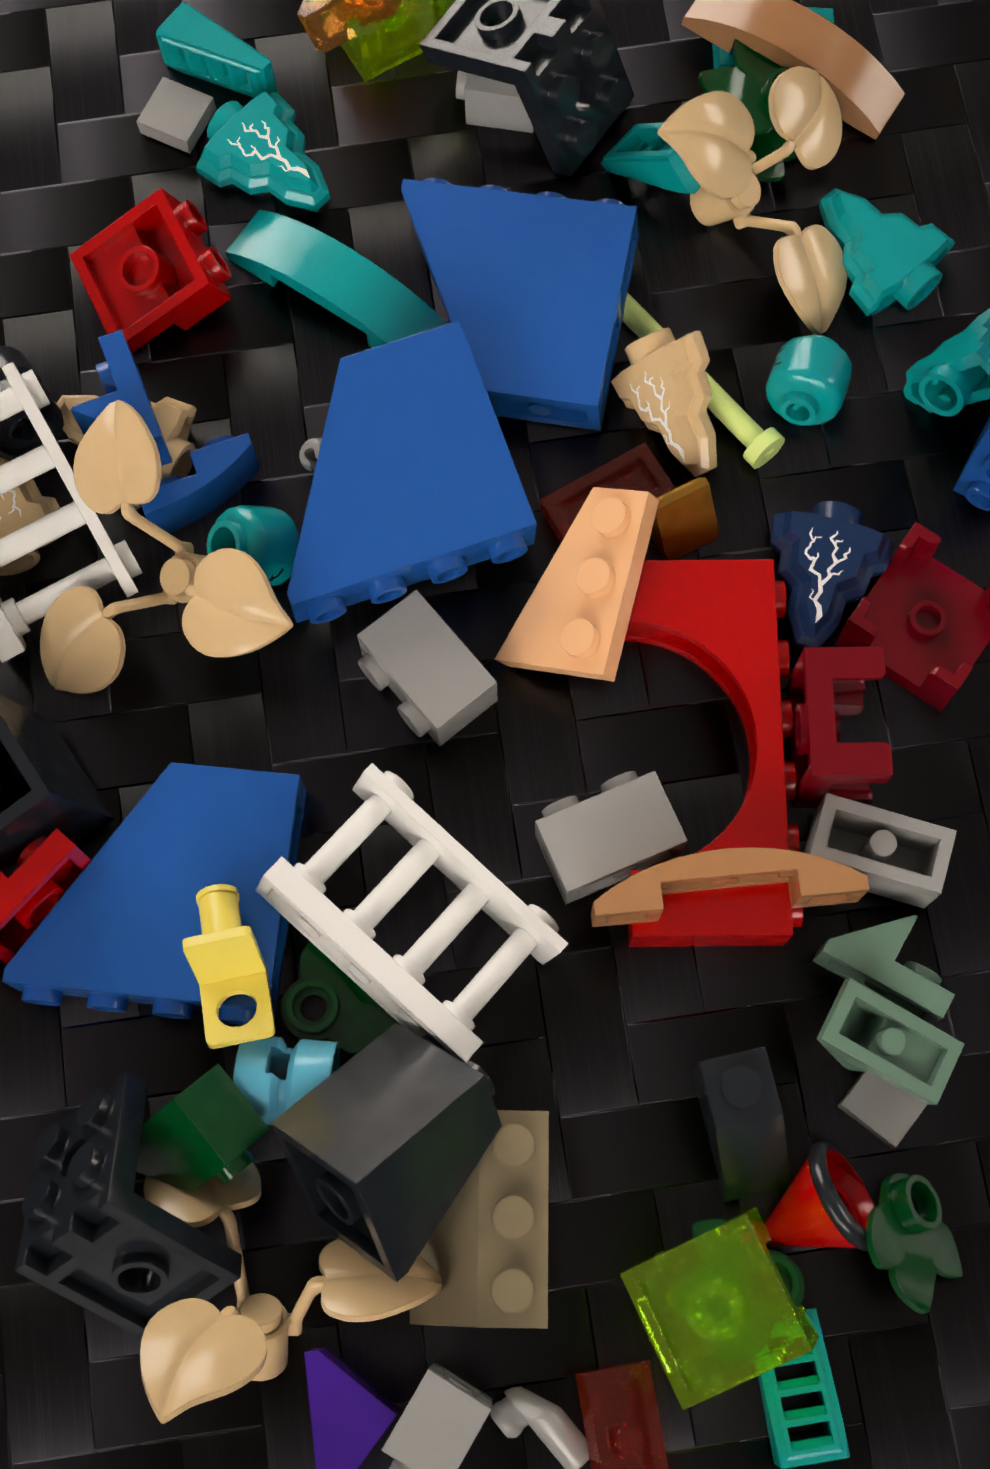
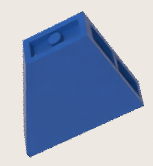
M426 178L423 181L403 179L401 192L408 215L449 323L460 320L496 416L601 431L624 316L625 302L639 239L637 207L627 206L618 200L609 198L599 199L594 202L569 199L559 193L550 191L540 192L535 195L510 192L497 185H483L480 188L452 185L448 181L439 178Z
M460 320L340 358L287 591L296 623L308 619L312 624L329 622L345 614L347 606L368 599L373 604L389 602L404 595L407 592V586L431 579L434 584L449 582L464 575L468 571L467 566L491 559L494 564L509 562L525 554L528 550L527 546L534 544L537 523Z
M171 762L4 968L2 982L19 991H23L21 1001L32 1004L61 1006L64 995L88 998L86 1007L99 1011L125 1013L128 1002L152 1004V1014L156 1016L192 1019L193 1009L202 1010L200 987L183 952L182 940L202 935L196 894L207 886L228 884L238 889L242 926L251 927L266 964L273 1017H276L289 921L255 890L263 875L281 856L293 867L297 863L307 792L300 775ZM244 994L231 996L222 1003L219 1009V1020L223 1023L234 1025L247 1024L256 1013L257 1003L252 997Z

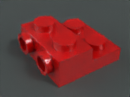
M159 188L69 255L107 334L122 329L131 353L173 324L185 331L232 298L224 283L232 277L228 264L215 248L211 246L206 248L200 236L208 230L204 217L191 201L185 200L181 203L162 188Z
M57 828L48 837L41 836L35 839L23 850L16 862L18 868L11 876L0 869V960L6 964L11 961L91 862V859Z

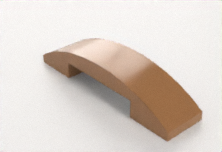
M695 0L683 17L682 26L728 53L734 48V41L736 39L781 67L803 66L818 71L819 76H822L828 82L837 98L842 121L874 140H877L905 95L892 75L861 44L827 19L795 1Z
M725 848L674 858L630 876L593 902L591 920L592 927L659 921L664 909L662 894L788 882L792 909L856 903L870 888L867 875L823 857L776 848Z

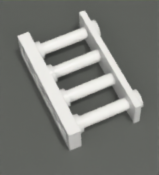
M13 362L1 367L11 387L0 392V422L25 410L43 445L0 466V495L56 467L74 501L1 538L0 568L85 524L88 525L105 557L17 603L13 598L2 602L0 598V660L2 663L25 651L27 644L22 635L31 631L29 624L45 617L54 600L65 591L79 586H88L97 590L117 579L128 598L138 593L132 578L143 573L126 541L123 540L113 545L96 512L88 508L80 498L76 489L73 470L39 410L51 403L33 370L31 369L20 375Z
M371 763L363 771L352 789L365 802L305 865L296 863L293 867L281 856L263 875L255 891L401 1026L421 1038L424 1035L432 1037L442 1046L445 1052L466 1063L483 1044V1041L472 1032L475 1028L474 1017L529 954L544 965L560 954L568 943L557 933L559 931L558 925L546 911L533 904L527 906L412 800L414 795L410 787L399 776L390 771L383 773ZM385 820L413 847L354 911L345 909L342 912L323 894L326 891L324 883L380 823ZM433 864L461 892L403 956L395 954L392 958L373 941V938L376 936L373 929ZM482 909L510 937L453 1002L445 1000L441 1003L422 986L425 982L423 973Z

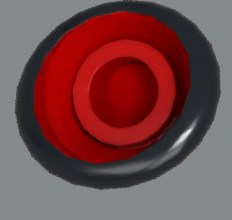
M825 1141L816 1142L812 1145L805 1163L765 1222L762 1236L772 1246L858 1248L868 1252L866 1224L870 1211L876 1206L864 1181L849 1159L833 1144Z

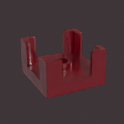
M915 522L896 550L885 573L881 575L867 597L864 596L848 618L835 644L839 647L884 646L886 668L884 676L941 712L958 691L974 667V663L990 641V584L984 590L934 559L932 556L942 539L934 532Z
M884 646L803 648L785 687L786 700L791 701L793 711L792 736L788 738L790 762H794L796 770L795 799L792 800V808H817L826 793L870 805L873 802V791L869 790V784L886 783L893 776L892 750L888 743H840V716L860 715L864 708L863 692L865 690V680H880L886 673Z

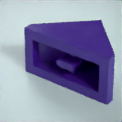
M326 1347L310 1349L304 1352L316 1469H358L401 1409Z

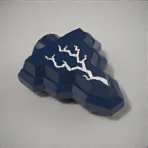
M822 501L814 505L812 513L791 511L774 514L769 547L780 555L778 578L780 581L785 582L786 588L791 592L786 617L794 647L802 649L804 647H821L838 628L845 605L862 599L871 577L880 576L887 569L896 543L888 539L884 533L867 526H862L863 514L852 505L837 501Z

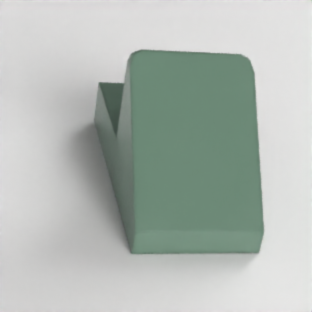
M917 915L830 938L818 949L812 960L843 979L851 978L931 1025L944 1018L955 996L954 993L940 986L942 978L931 969L913 961H906L904 966L895 961L918 917Z
M845 978L817 1036V1040L844 1068L850 1071L870 1072L922 1103L929 1105L938 1104L965 1045L851 978Z

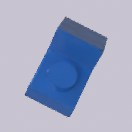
M122 329L98 337L106 361L96 364V369L106 395L71 408V412L82 433L85 434L96 418L110 403L121 400L131 405L147 424L157 444L161 465L172 463V458Z

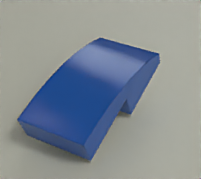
M248 433L236 437L232 435L219 436L209 440L204 444L203 448L189 452L197 474L188 477L170 476L161 479L156 497L149 503L141 504L146 519L166 532L171 533L199 520L232 498L260 469Z

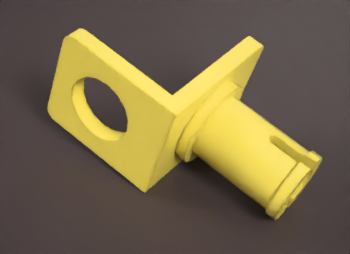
M228 884L207 886L196 894L202 935L182 940L183 952L199 983L205 1038L211 1049L270 1038L275 1034L267 967L251 927L242 926L238 889ZM244 994L256 1001V1013L247 1024L239 1027H230L224 1025L219 1020V1009L222 1003L229 997Z

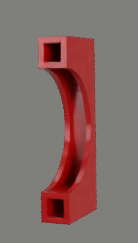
M774 559L646 560L643 564L625 641L652 644L668 649L687 658L707 672L730 698L738 712L748 743L749 778L743 804L726 829L698 852L746 847L776 848L800 852L797 824L787 823L786 800L795 799L796 770L794 762H784L783 738H791L793 711L790 700H781L780 678L788 677L790 655L788 641L778 640L777 618L785 617L786 586L784 581H775ZM631 870L629 877L643 870ZM788 882L662 894L664 909L659 921L628 924L629 947L784 946L793 936V927L802 926L803 908L791 909Z

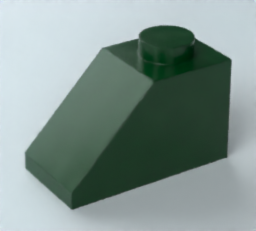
M218 1063L142 1125L136 1172L191 1193L214 1175L222 1185H225L256 1159L248 1147L270 1128Z

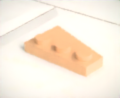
M593 487L495 660L509 667L614 682L659 500L648 491Z

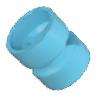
M272 1036L239 1044L233 1083L266 1125H272L271 1122L340 1068L339 1042L300 1039L294 1048H288L283 1037Z

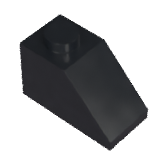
M766 1047L699 1061L691 1071L724 1202L788 1188L791 1184L784 1117Z

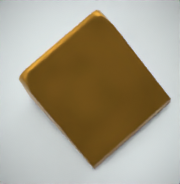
M698 477L657 497L659 504L651 537L665 560H676L717 539L719 526L710 484L706 477Z

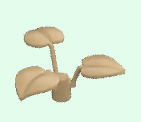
M796 66L783 71L777 76L768 96L769 114L772 124L777 133L786 142L779 149L755 162L756 154L750 150L755 136L753 119L745 105L729 92L712 91L687 101L667 118L657 131V134L677 152L693 178L701 186L696 193L690 194L692 212L701 224L714 226L733 219L737 229L755 227L781 231L788 235L780 238L773 248L775 273L785 296L800 319L814 334L821 335L829 328L846 290L847 272L842 261L843 251L839 243L821 225L808 226L801 232L799 225L794 221L753 216L750 213L761 197L760 183L755 175L785 159L793 151H795L799 161L805 168L815 170L827 165L834 158L841 143L842 116L833 90L822 76H819L818 71L803 66Z
M117 400L110 403L89 427L79 443L73 465L76 489L80 498L92 511L100 514H112L121 508V513L128 522L174 550L175 555L166 561L161 569L160 583L164 590L162 593L114 602L104 608L96 590L88 586H79L65 591L54 600L46 613L41 628V661L46 677L55 690L77 694L98 692L110 685L119 675L124 664L126 644L120 626L112 619L124 612L162 604L188 603L182 615L183 632L197 651L211 657L228 658L251 653L277 640L293 627L291 619L279 604L266 574L250 555L233 548H222L208 555L194 554L192 543L178 540L136 511L134 504L149 503L158 494L162 478L160 454L154 437L141 415L124 401Z
M253 1162L225 1185H222L214 1175L192 1193L146 1176L144 1199L195 1228L205 1226L219 1216L224 1225L227 1246L242 1255L241 1278L234 1282L237 1309L234 1306H227L220 1312L213 1304L206 1300L188 1298L167 1305L158 1311L148 1322L141 1340L140 1369L149 1403L160 1423L165 1424L189 1408L225 1396L243 1387L251 1380L266 1381L277 1377L284 1371L288 1363V1337L298 1336L302 1333L303 1318L314 1297L321 1293V1306L330 1317L347 1322H370L407 1311L434 1297L442 1290L443 1283L440 1275L419 1255L409 1272L396 1282L337 1238L326 1245L320 1253L319 1269L322 1276H315L308 1280L292 1313H288L276 1297L265 1293L250 1296L237 1221L232 1211L253 1205L261 1196V1177Z

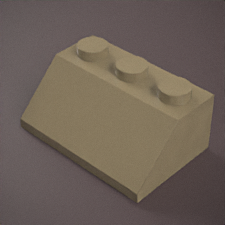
M497 1110L502 1124L500 1130L419 1254L440 1275L443 1283L442 1290L428 1301L410 1309L409 1324L473 1328L548 1329L549 1111Z

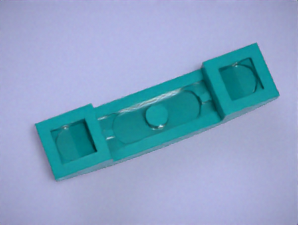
M259 209L225 252L229 260L274 287L280 280L367 334L368 345L372 348L448 324L416 294L364 256L319 230L284 215Z

